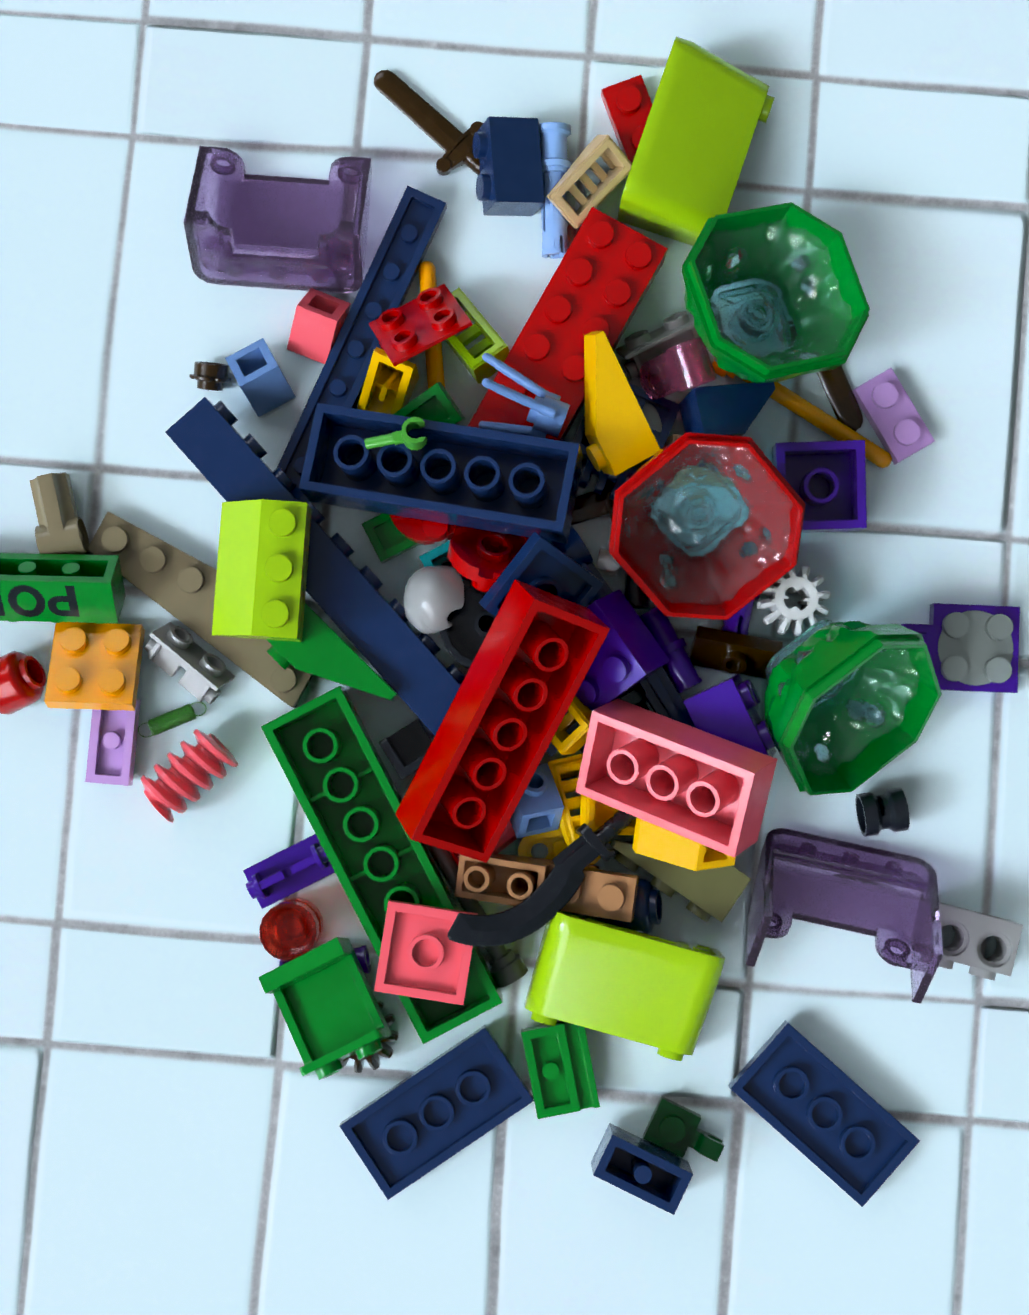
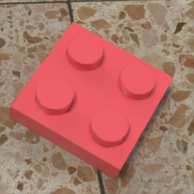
M389 900L374 991L464 1005L473 946L449 940L448 932L459 913L478 915V913Z

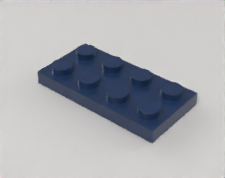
M786 1020L728 1085L734 1093L861 1207L868 1202L920 1142L914 1134Z
M484 1025L342 1121L339 1127L387 1200H389L532 1103L534 1097L487 1026Z

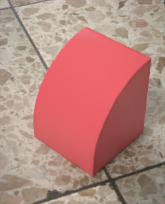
M311 288L296 307L287 350L325 364L349 313L351 303Z

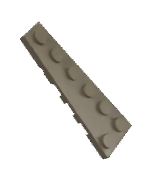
M108 511L87 549L94 555H119L122 576L279 699L287 705L296 708L313 675L299 671L292 665L286 670L282 668L267 653V650L272 645L265 639L212 636L217 570Z

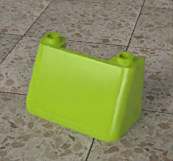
M676 36L623 190L617 221L693 246L708 218L727 214L757 122L759 120L766 123L775 98L767 95L769 86L696 43Z
M560 911L557 912L553 919L546 923L524 1007L532 1012L531 1019L539 1023L555 1026L557 1020L657 1047L658 1055L682 1061L684 1055H693L722 973L725 957L719 950L697 944L696 947L693 946V949H691L685 942H674L595 920L594 917L588 915L585 916L584 920L582 915Z

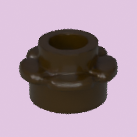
M195 361L194 374H189V378L197 380V388L204 390L223 391V383H230L232 381V378L228 377L229 365Z

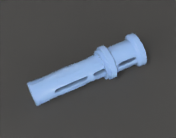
M546 122L539 124L545 203L541 206L542 257L548 258L550 255V259L563 258L568 250V221L546 196L572 165V162L567 158V137L571 135V126L562 122ZM565 193V194L563 195V198L567 201V197H566V193Z

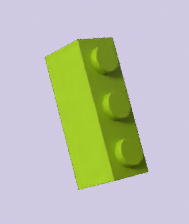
M267 499L222 502L212 636L302 642L312 509L307 502Z

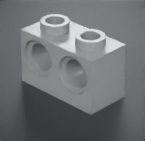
M927 899L915 949L928 955L926 963L952 969L954 962L970 966L968 973L981 978L995 980L996 973L1011 977L1023 925L1011 920ZM952 925L955 931V938L950 945L941 947L938 943V933L942 927ZM994 936L997 942L996 951L992 956L983 958L980 951L981 943L985 938Z

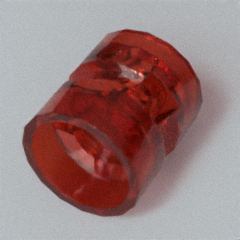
M300 897L288 898L272 907L262 918L259 927L260 941L264 949L274 958L283 961L293 960L309 952L320 940L324 929L323 917L319 909L309 900Z

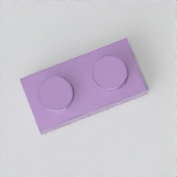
M892 368L852 391L883 447L890 453L894 465L935 441Z
M136 700L135 711L92 709L85 782L124 786L133 785L141 700Z

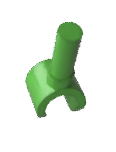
M419 417L408 418L403 423L402 430L365 438L366 449H372L393 444H404L411 450H420L426 445L427 437L415 439L407 434L412 429L425 427V421Z

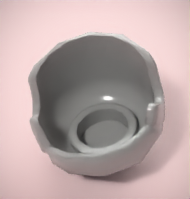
M452 566L423 567L413 573L405 586L403 601L406 617L423 634H434L450 628L452 622L447 620L448 615L452 611L463 607L464 584L460 573Z

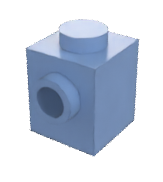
M547 763L538 765L510 818L516 838L558 830L564 805Z

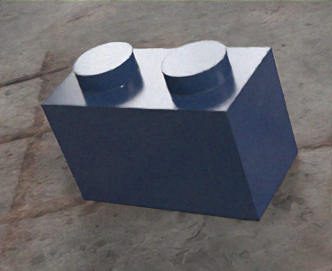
M489 116L479 130L475 132L472 144L473 155L480 162V174L476 181L477 199L482 201L483 215L533 216L545 203L538 118Z
M609 1123L591 1161L593 1176L673 1215L693 1176L688 1161Z

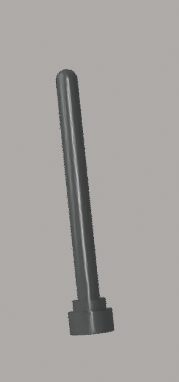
M425 844L455 895L458 865L450 851ZM456 897L465 912L486 915L478 900ZM504 945L485 947L491 957L489 961L492 967L490 973L498 988L514 983L527 973L528 969L521 956L514 954L511 949L506 950Z

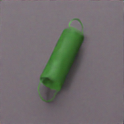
M187 704L148 720L152 733L151 736L196 719V716H202L203 714L196 715L191 706L192 704Z

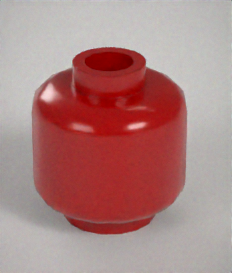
M12 651L0 657L1 714H13L41 698L44 690L43 686L46 683V675L41 664L33 656Z

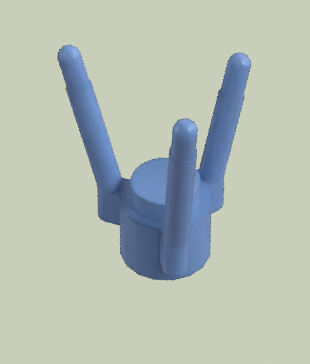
M484 353L482 359L536 396L533 399L490 379H483L482 385L530 408L526 421L534 425L532 427L481 421L478 424L479 428L545 438L549 434L557 438L570 404L560 401L561 396L545 390L491 354Z

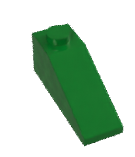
M306 603L302 642L267 640L272 645L267 650V653L285 670L292 665L299 671L390 701L397 696Z

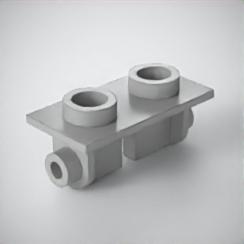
M686 311L675 313L663 320L664 326L650 333L648 330L635 332L624 339L625 345L615 349L616 353L624 359H630V362L625 363L624 366L631 380L636 377L642 380L668 367L662 353L665 350H669L675 363L703 350L702 346L705 344L695 329L694 317L691 313L687 314Z
M169 622L150 633L149 636L152 639L144 647L149 653L148 658L171 677L177 673L180 667L185 669L186 672L178 683L200 702L205 700L209 704L213 703L221 693L219 689L235 678V675L226 669L225 663L219 657L202 649L193 641L191 634L182 627L175 626Z

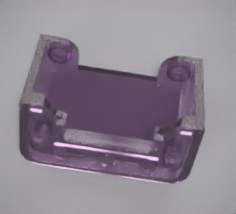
M199 146L183 222L194 274L207 283L217 285L309 291L313 288L329 293H352L357 291L362 285L365 269L372 180L371 158L341 157L336 159L330 166L329 180L246 174L243 159L236 152L222 147Z

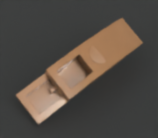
M492 853L486 863L460 855L455 896L516 906L527 899L543 883L555 865L552 859ZM588 865L583 870L585 878L581 886L561 910L632 922L634 920L639 876L600 870L599 866Z

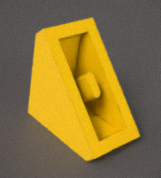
M376 347L371 357L357 409L394 414L407 405L420 378L417 365L406 360L394 367L385 351Z

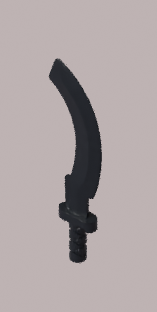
M619 810L595 832L587 824L583 823L576 830L580 837L553 858L552 861L555 865L553 870L527 899L501 913L490 915L459 913L448 932L449 940L470 946L487 947L512 943L534 933L553 919L557 912H560L574 896L585 878L584 868L598 856L607 862L615 855V851L608 850L605 845L637 817Z

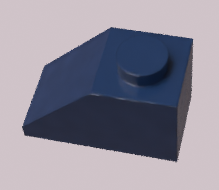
M774 382L694 387L679 403L685 433L743 436L774 392Z

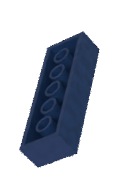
M317 403L299 489L311 502L529 538L535 531L548 541L568 543L584 459L579 443L423 419L425 427L412 429L407 434L415 439L427 437V443L422 449L411 450L404 444L366 449L365 438L402 430L403 423L411 417Z

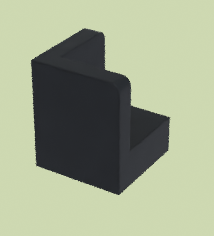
M416 719L378 743L400 778L404 779L418 770L432 740L420 721Z

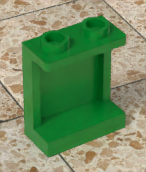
M336 937L258 977L265 994H274L303 1060L304 1066L299 1068L303 1077L316 1074L319 1080L327 1078L344 1069L341 1063L342 1060L354 1054L357 1055L358 1060L369 1057L383 1049L380 1041L392 1036L349 938Z

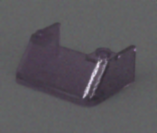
M785 828L773 829L767 834L761 851L748 912L746 965L755 967L765 937L777 939L788 934L792 925V918L875 936V949L884 961L893 966L910 969L912 1002L921 1004L943 957L937 875L933 867L917 857Z

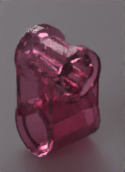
M701 337L666 349L665 353L645 362L640 369L641 385L645 393L653 400L663 398L679 390L684 392L717 379L707 348Z

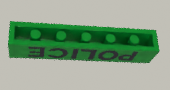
M0 553V621L118 623L126 597L119 555Z

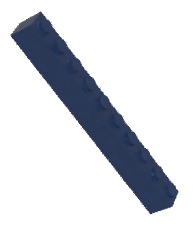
M204 397L165 431L226 502L256 499L299 502L291 493L296 487L295 483L280 467H277L274 471L268 467L261 459L267 454L265 449L250 433L243 438L232 425L238 419L221 400L214 405ZM310 500L305 501L312 509L306 592L435 736L465 675L454 663L446 668L436 656L441 651V648L428 634L421 632L417 635L407 623L409 620L406 617L404 606L396 598L390 603L378 591L384 585L367 565L360 570L353 563L349 556L355 551L338 532L330 537L320 525L325 520V517Z

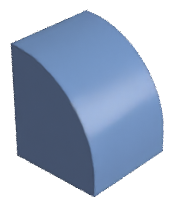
M264 338L225 358L240 388L258 417L296 397Z

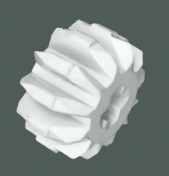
M808 565L800 568L797 577L795 568L791 569L777 580L773 586L771 585L761 593L769 596V599H763L756 603L757 609L770 608L772 612L762 620L765 625L774 622L776 619L780 620L776 628V633L779 635L785 634L791 624L794 636H802L804 624L812 631L819 627L818 620L814 615L825 617L829 614V609L818 604V601L829 599L831 593L826 590L817 592L816 586L823 583L824 577L818 575L809 581L810 566ZM786 591L789 594L798 592L801 595L802 600L797 602L802 605L801 609L797 606L789 609L786 606L784 600L789 598V596L785 595Z

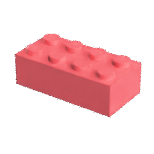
M617 698L592 710L576 792L735 858L758 840L777 759Z

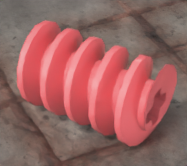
M198 729L194 730L193 733L198 744L193 746L183 740L180 743L184 752L182 758L169 752L167 757L171 765L170 769L155 764L153 767L158 777L156 781L145 775L140 777L148 800L171 823L174 821L171 809L182 814L187 810L184 797L194 802L200 799L201 796L197 785L205 790H210L214 786L210 774L221 779L227 775L223 762L233 767L238 766V762L231 752L211 733L207 735Z

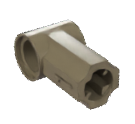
M65 472L49 473L29 480L39 526L35 528L39 553L89 554L90 551L87 549L90 544L85 524L77 514L69 474Z

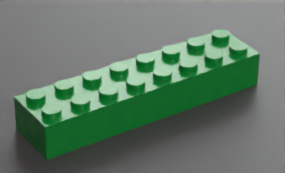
M338 686L261 726L378 957L380 956L389 900L459 910L426 845L411 840L395 815L402 798L345 687ZM473 946L464 1005L398 995L423 1044L503 1002V994L495 983L478 946Z

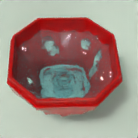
M686 432L672 444L659 450L615 490L609 553L664 616L728 620L797 565L806 504L751 437ZM696 508H706L703 514L692 516Z

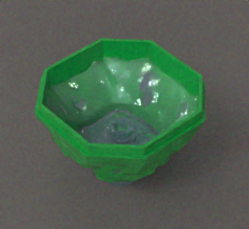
M792 202L715 215V217L708 218L682 265L686 309L693 315L695 329L709 352L713 355L718 367L734 373L741 379L758 384L780 382L803 374L835 369L845 364L869 317L868 312L870 308L842 233Z
M822 620L815 623L778 651L769 661L766 667L768 684L765 691L764 715L772 734L774 745L800 792L806 791L810 796L854 791L918 741L942 692L922 634L899 624L870 625L860 621L833 622L831 620Z

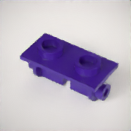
M316 834L243 870L248 880L246 888L252 899L257 898L262 909L335 873Z

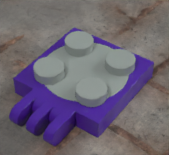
M933 603L930 604L929 624H901L908 629L922 634L924 643L927 644L941 690L1018 693L1020 607Z

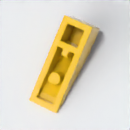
M591 331L584 335L585 436L590 446L586 447V452L597 471L602 469L605 474L617 476L655 455L661 449L604 331Z

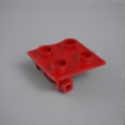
M445 284L422 291L412 301L398 308L388 309L378 319L368 323L378 339L381 349L385 351L394 367L473 325Z

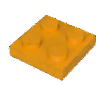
M56 623L44 699L47 707L135 711L145 636L142 624Z

